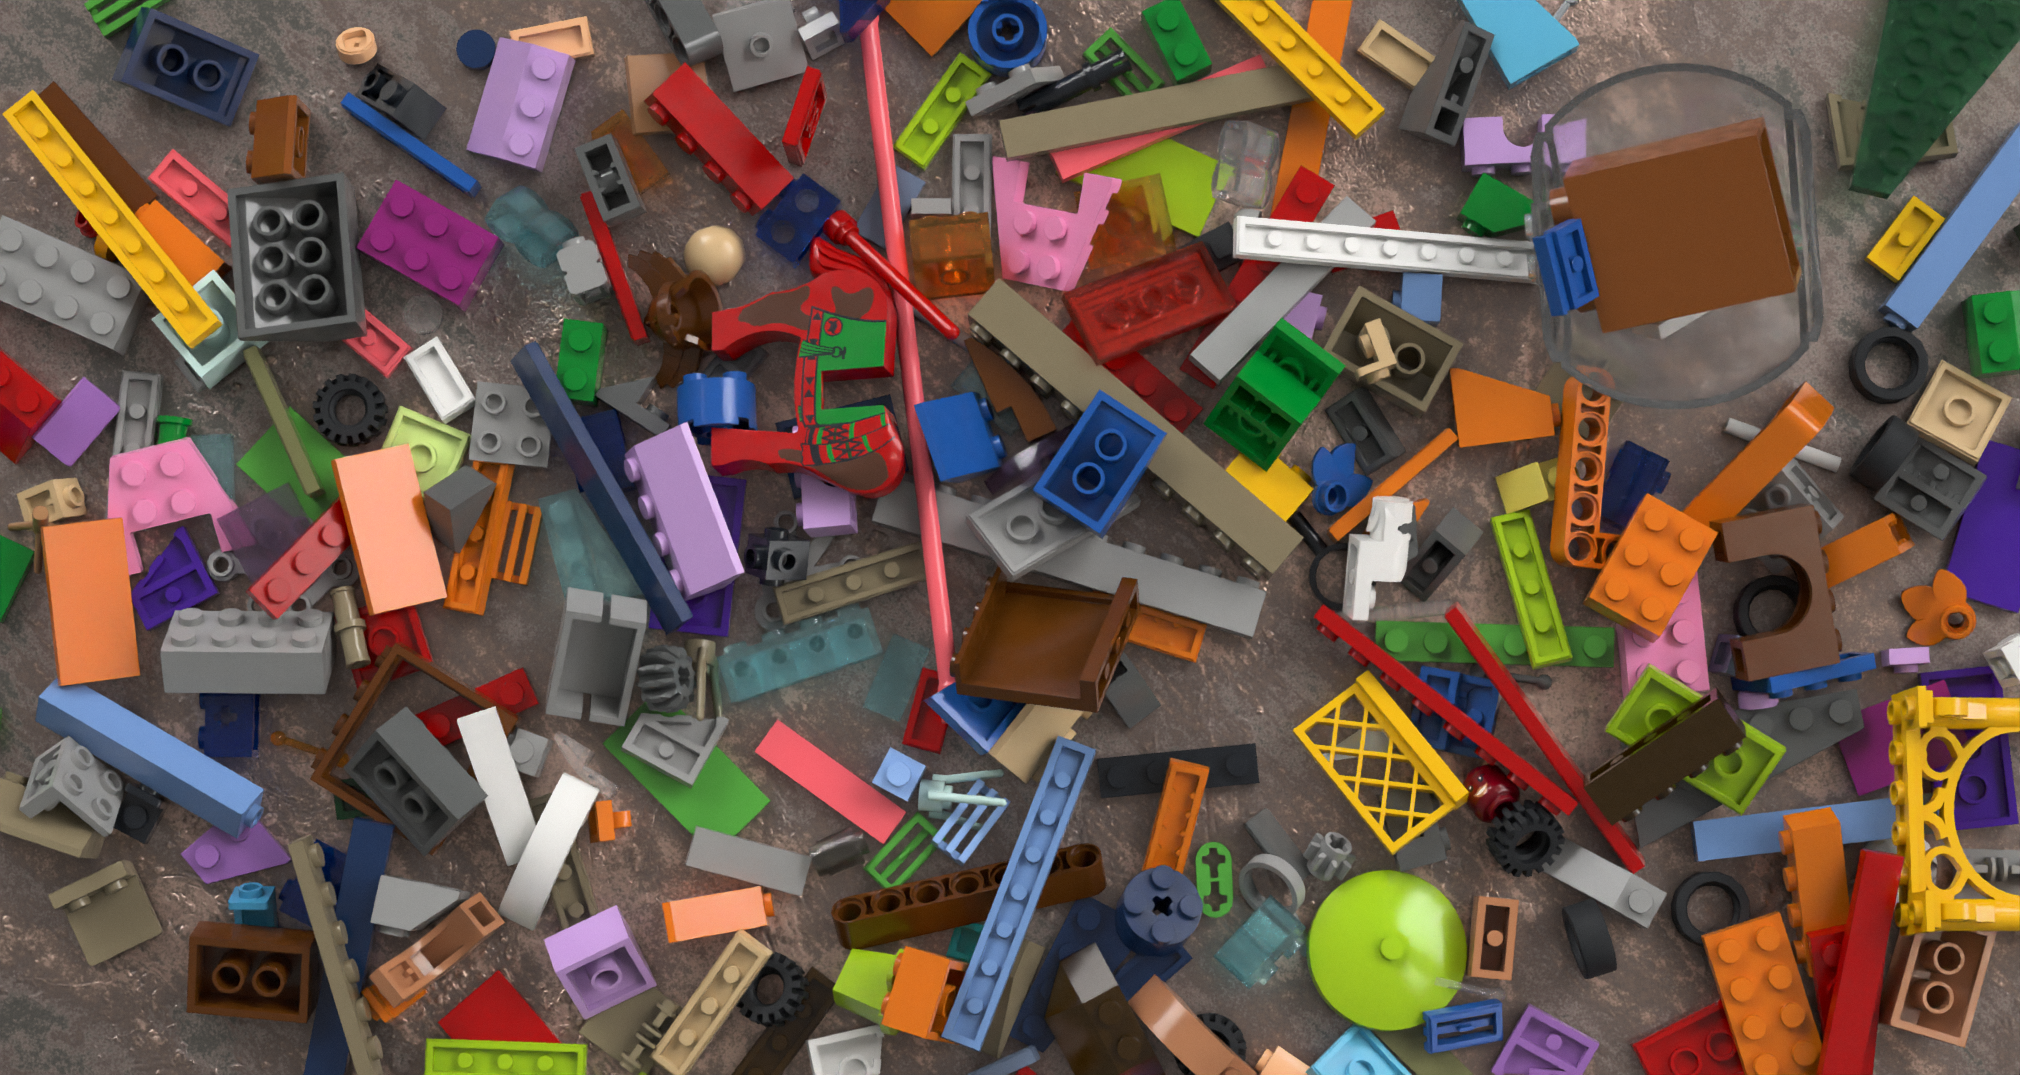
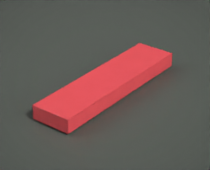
M778 719L754 751L883 845L907 813Z

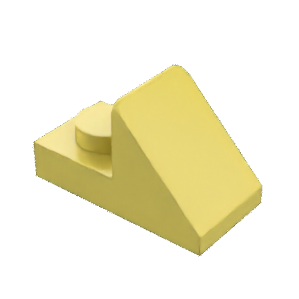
M1558 457L1541 463L1534 462L1495 477L1506 514L1554 501ZM1575 466V473H1576L1577 477L1579 478V474H1578L1577 468H1576V466Z

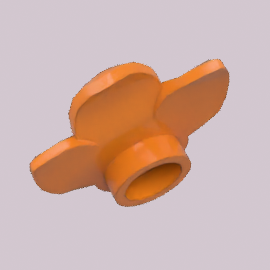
M1938 569L1934 576L1932 587L1918 585L1901 592L1902 603L1905 609L1915 619L1906 633V637L1920 645L1931 646L1945 638L1953 640L1963 639L1973 632L1976 626V614L1973 608L1966 603V587L1950 571ZM1953 613H1959L1963 616L1962 622L1956 625L1949 623L1948 618Z

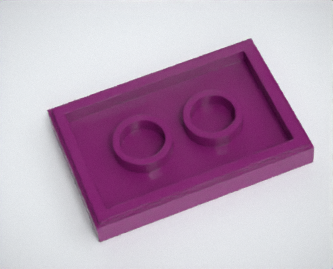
M1945 680L1926 686V690H1933V697H1951ZM1892 699L1862 709L1864 728L1838 742L1859 796L1889 786L1894 781V765L1890 764L1888 756L1889 744L1893 741V725H1890L1887 719V706ZM1920 729L1921 735L1925 732V729ZM1947 729L1955 735L1961 746L1968 741L1963 729ZM1933 738L1927 744L1926 759L1932 770L1949 764L1953 759L1947 746L1940 739Z

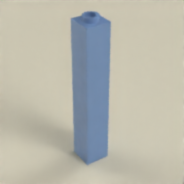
M2020 122L2015 125L1878 309L1885 316L1883 321L1889 327H1898L1911 333L1918 329L2020 192Z
M56 678L39 696L36 722L64 738L69 735L78 744L86 747L94 756L236 839L247 826L253 828L260 820L264 808L261 806L263 788L86 685L80 683L59 686L58 679Z
M1933 793L1923 794V805L1929 802ZM1890 798L1689 822L1694 862L1782 852L1778 832L1784 830L1783 815L1827 807L1832 809L1840 821L1843 844L1892 839L1891 829L1893 822L1896 821L1895 805H1892ZM1939 809L1934 814L1939 816ZM1924 824V835L1934 834L1931 828Z

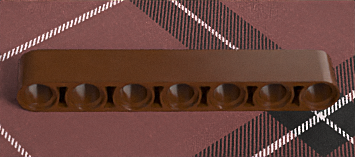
M1084 843L1058 849L1036 909L1100 894L1107 886V877L1099 847L1094 844ZM1009 860L840 899L833 905L831 910L838 941L843 948L852 950V948L864 949L986 921Z

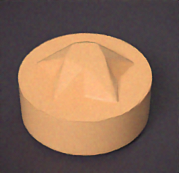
M354 27L347 29L336 39L339 58L347 64L365 63L373 58L377 52L374 34L366 28Z

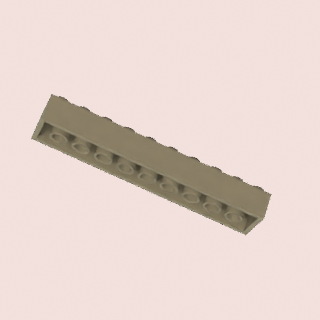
M1000 278L968 313L970 335L987 348L992 344L1000 351L1001 358L1011 365L1017 373L1022 370L1031 377L1029 385L1043 398L1048 400L1052 395L1061 403L1060 412L1075 425L1100 389L1166 432L1165 439L1144 472V475L1152 481L1151 490L1166 502L1171 498L1182 506L1180 514L1193 526L1198 528L1203 524L1213 533L1210 540L1228 554L1233 550L1243 558L1240 565L1258 580L1263 575L1269 580L1304 538Z

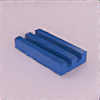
M1497 998L1423 1012V1020L1426 1021V1026L1423 1027V1034L1427 1037V1041L1424 1042V1050L1429 1054L1503 1041L1502 1002ZM1493 1025V1029L1437 1039V1035L1456 1031L1464 1032L1478 1027Z

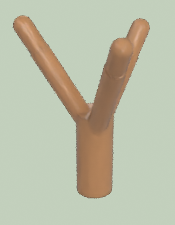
M36 506L33 509L32 521L16 522L8 525V530L10 531L33 530L35 534L34 572L36 574L42 572L43 561L40 527L58 525L57 523L49 522V512L45 506Z

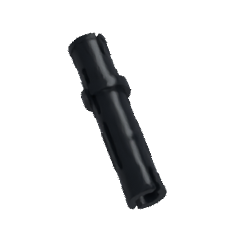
M1122 47L1092 64L1087 61L1082 64V69L1021 99H1017L1016 102L1020 111L1036 104L1035 107L1023 112L1022 116L1050 111L1092 89L1096 92L1102 89V84L1128 71H1132L1129 60L1113 66V64L1126 58Z

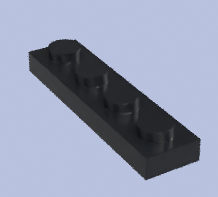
M1256 743L1097 759L1101 799L1161 793L1170 758L1209 766L1205 789L1260 783Z

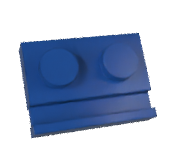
M1581 218L1568 219L1543 232L1544 235L1532 238L1551 316H1565L1568 314L1567 311L1575 310L1599 297Z

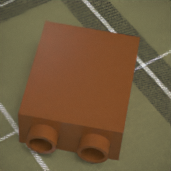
M1764 117L1573 160L1563 177L1564 187L1551 189L1549 192L1550 208L1555 226L1568 219L1581 218L1599 297L1577 309L1579 313L1596 310L1602 334L1796 292L1802 270Z

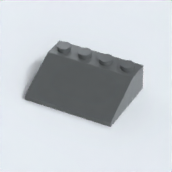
M344 172L227 189L238 339L240 341L331 342L367 336L360 251L356 248L359 243L355 188Z

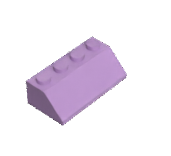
M688 422L634 445L625 454L624 469L629 481L635 482L638 489L640 512L644 519H649L654 531L652 535L653 546L660 557L663 556L668 572L682 597L687 601L726 587L743 574L744 569Z

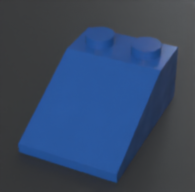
M1099 389L1033 488L1035 496L1103 539L1125 506L1167 433Z
M969 392L914 405L940 482L964 483L1006 467L1003 458L1008 456L1001 435L995 436L990 421L994 420V413L987 397L981 399L980 393Z

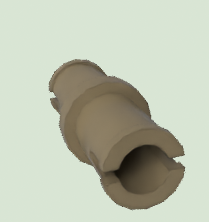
M353 586L335 588L329 593L330 598H332L337 624L334 625L335 635L341 639L346 669L366 667L371 664L364 637V631L367 627L365 620L360 618L355 588Z

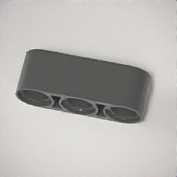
M644 0L681 65L686 62L691 67L723 53L721 36L701 0Z

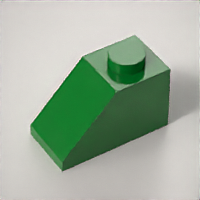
M1483 172L1456 220L1463 223L1461 228L1474 237H1483L1485 235L1488 238H1495L1543 225L1551 215V210Z

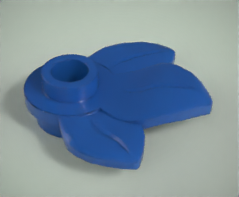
M1354 443L1338 445L1331 452L1325 447H1320L1313 457L1311 463V476L1314 482L1312 503L1315 510L1322 515L1332 516L1343 511L1346 506L1354 507L1365 498L1372 486L1373 480L1371 478L1354 473L1356 450Z

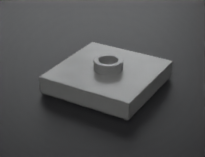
M763 0L712 15L714 24L723 42V55L734 92L805 73L808 64L790 0Z

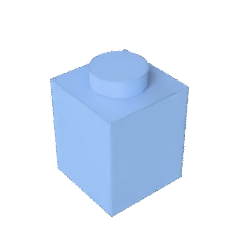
M890 747L872 783L909 803L927 767Z

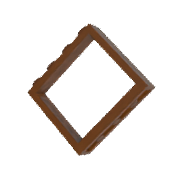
M401 642L395 643L392 648L386 645L381 655L377 657L374 666L379 668L371 682L365 679L357 689L353 700L358 703L350 716L343 713L335 724L331 733L336 738L329 749L322 747L315 756L316 759L311 765V768L315 771L310 778L313 782L374 820L393 825L395 824L371 798L354 786H350L342 781L341 778L333 774V771L403 660L482 710L496 706L506 738L514 732L522 719ZM471 763L466 772L477 781ZM395 826L394 832L409 841L399 828ZM446 838L429 854L433 856L438 853Z

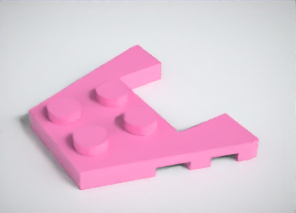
M993 156L992 168L1002 278L1073 292L1094 247L1090 244L1098 224H1104L1109 213L1106 206L1112 193H1118L1122 179L1084 173L1078 213L1025 204L1023 201L1030 162L1020 160L1007 162L1006 158Z
M190 437L113 455L110 458L107 519L123 518L129 575L140 573L144 569L133 534L135 531L210 513L222 552L254 545L259 541L258 537L253 535L250 527L239 513L240 510L233 499L228 497L217 481V476Z

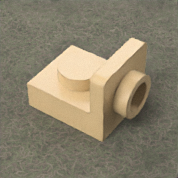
M1380 318L1365 323L1362 329L1364 335L1359 336L1365 357L1367 359L1373 357L1375 363L1356 369L1354 375L1357 382L1367 379L1368 384H1373L1391 376L1389 370L1394 369L1397 364Z
M77 478L52 479L17 493L24 521H32V511L36 506H45L48 509L49 522L52 523L87 515L84 493L80 488Z

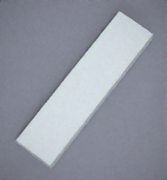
M496 706L458 718L457 724L477 781L488 795L484 801L507 866L519 863L537 824Z

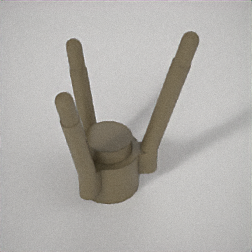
M688 639L685 641L684 649L687 652V656L692 657L693 671H696L694 676L697 677L696 719L698 721L704 720L706 676L709 675L715 719L716 717H723L718 674L719 657L715 656L716 643L705 639Z

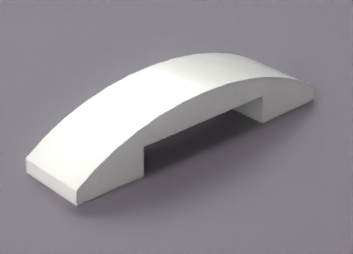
M565 772L562 774L521 856L499 907L498 914L532 931L535 929L571 847L597 798L599 789Z

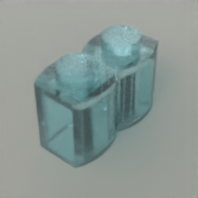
M521 185L497 198L484 218L486 224L495 235L506 242L515 244L519 253L528 262L540 268H546L558 260L556 254L559 250L563 249L562 243L579 236L578 230L568 218L556 211L549 210L545 201L536 192Z
M1270 895L1230 936L1213 957L1248 989L1257 981L1264 985L1279 969L1274 963L1282 955L1287 959L1291 958L1302 946L1304 941L1300 938V935L1306 926Z

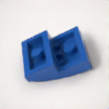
M1421 665L1420 679L1494 735L1502 696L1490 679ZM1413 705L1410 721L1434 750L1482 759L1474 752L1478 745L1465 736L1462 741H1459L1442 727L1446 723L1444 718L1435 711L1429 717Z

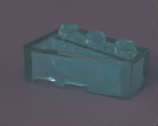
M572 489L538 499L564 599H566L568 587L604 593L603 600L606 601L611 600L612 594L636 599L645 598L608 532L580 491Z

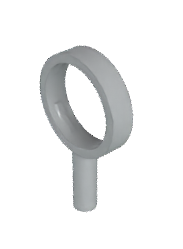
M1271 854L1254 856L1242 868L1239 874V887L1243 897L1261 915L1274 920H1282L1302 957H1306L1308 933L1296 914V911L1305 900V886L1300 875L1288 862L1278 856ZM1265 868L1279 875L1290 889L1292 905H1276L1263 897L1253 882L1252 869Z

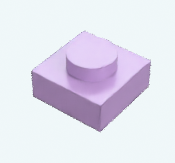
M1929 647L1897 648L1881 651L1882 667H1894V674L1917 673L1918 665L1930 663Z

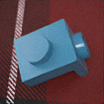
M257 882L235 886L228 900V909L234 910L235 924L279 928L275 886H263Z

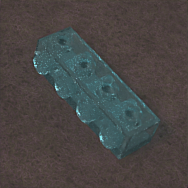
M859 603L852 604L836 610L838 614L836 618L823 622L821 616H816L799 622L800 630L785 634L784 628L761 635L763 641L761 643L748 647L746 641L724 647L725 655L717 657L731 703L735 705L884 655L869 607L861 609Z

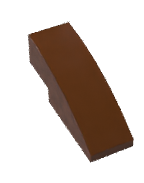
M970 337L964 340L967 351L997 416L1012 410L1028 445L1056 434L1057 428L1045 406L1016 370L995 352Z

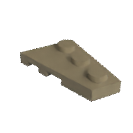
M1827 93L1825 101L1838 171L1953 159L1958 154L1952 117L1949 115L1907 107L1901 110L1877 105L1878 102L1864 99L1862 102L1842 99V95Z

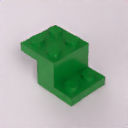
M1281 317L1259 349L1234 378L1203 424L1267 472L1346 365Z

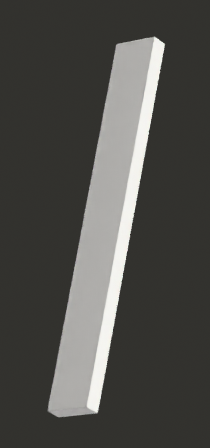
M1236 216L1233 223V258L1402 273L1442 274L1449 277L1539 284L1542 281L1534 243L1530 241Z

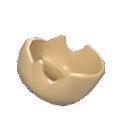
M720 225L699 229L690 237L683 253L686 271L690 273L693 270H702L710 277L715 286L727 284L733 280L746 261L743 240L733 229Z

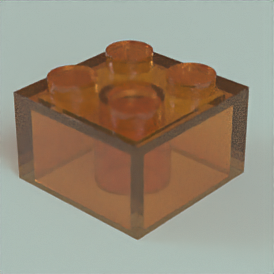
M1160 173L1122 181L1118 193H1112L1106 209L1109 211L1103 225L1098 224L1090 242L1094 247L1088 261L1090 270L1163 255L1177 250ZM1081 190L1074 192L1077 210L1079 209Z

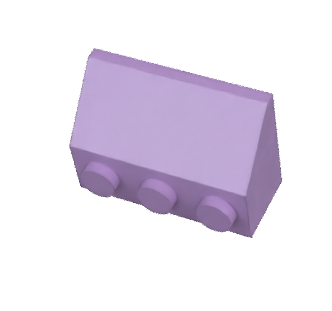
M500 37L466 150L542 173L576 60L562 52Z

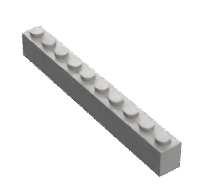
M905 473L901 483L894 491L878 498L872 517L873 524L921 538L914 476ZM935 483L942 545L994 561L965 523L967 515L993 500L972 495L969 501L956 497V489ZM1092 534L1030 571L1090 591L1096 590L1110 595H1115L1122 577L1138 579L1140 604L1200 622L1208 627L1250 640L1253 638L1267 592L1259 589L1260 582L1246 577L1237 576L1236 582L1221 578L1222 571L1210 566L1200 564L1198 570L1183 566L1184 559L1171 554L1161 553L1159 559L1146 555V547L1124 541L1122 547L1107 543V535L1101 539Z

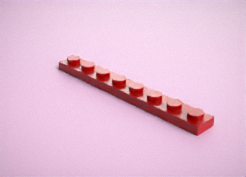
M1323 604L1313 616L1320 622L1316 629L1334 643L1339 637L1351 646L1347 653L1365 667L1372 662L1381 669L1383 673L1379 678L1397 692L1403 686L1415 697L1411 703L1429 717L1435 711L1444 718L1446 723L1442 727L1459 741H1462L1467 736L1478 745L1474 751L1478 756L1492 766L1497 761L1510 770L1506 777L1522 790L1526 791L1531 786L1540 793L1542 797L1538 802L1551 813L1558 816L1563 811L1569 816L1579 804L1571 795L1327 605Z

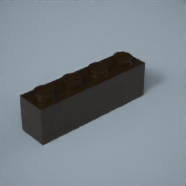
M1716 687L1584 775L1583 788L1611 825L1620 820L1624 823L1639 815L1643 810L1642 806L1653 798L1658 801L1670 795L1676 789L1675 784L1686 776L1695 778L1702 774L1710 766L1709 761L1721 753L1723 756H1728L1738 750L1743 744L1742 739L1746 737L1745 725Z

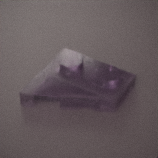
M1072 423L1011 457L984 481L991 494L997 493L1019 478L1025 481L1043 469L1041 467L1042 464L1053 460L1075 427Z

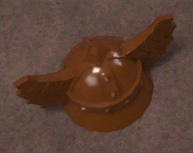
M640 250L638 256L628 255V268L635 271L642 278L653 298L649 305L648 313L644 317V324L652 329V332L663 341L664 350L662 364L655 379L660 389L664 388L667 384L675 388L683 381L684 375L698 371L703 350L712 351V312L723 310L722 302L715 284L702 270H693L686 275L672 257L666 258L657 251L651 254Z

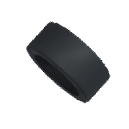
M1881 327L1864 336L1853 348L1848 361L1849 377L1855 389L1866 399L1879 404L1897 403L1913 395L1924 383L1929 369L1928 354L1922 342L1910 331L1898 327ZM1894 343L1900 345L1908 353L1911 359V372L1903 385L1885 389L1877 386L1869 379L1865 361L1871 349L1878 344Z
M1892 415L1882 424L1863 448L1851 467L1849 475L1872 492H1878L1907 458L1920 433L1897 416Z
M1767 575L1751 581L1740 590L1733 608V620L1739 635L1747 636L1760 633L1752 625L1749 611L1753 599L1763 591L1779 590L1793 601L1796 608L1799 597L1798 582L1786 576Z
M1702 872L1686 878L1675 890L1671 902L1672 921L1677 931L1690 943L1702 947L1704 945L1701 935L1707 933L1698 930L1692 925L1687 913L1689 899L1696 890L1704 886H1716L1729 894L1734 905V914L1727 927L1747 921L1751 915L1750 900L1743 886L1732 876L1720 872Z
M1588 899L1563 907L1562 918L1575 961L1583 977L1591 979L1616 971L1617 961L1614 947L1604 917L1596 901Z

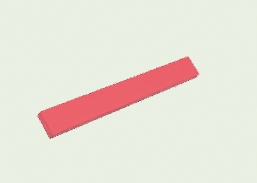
M172 149L147 179L231 248L227 193ZM365 309L367 336L344 339L342 341L389 379L405 360L403 357L411 353L413 348Z

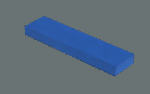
M350 92L341 101L342 108L348 114L470 198H475L482 188L476 179Z

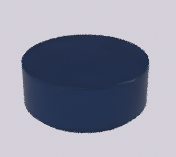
M474 29L467 31L459 38L456 51L458 58L465 67L474 71H481L492 65L497 46L487 32Z

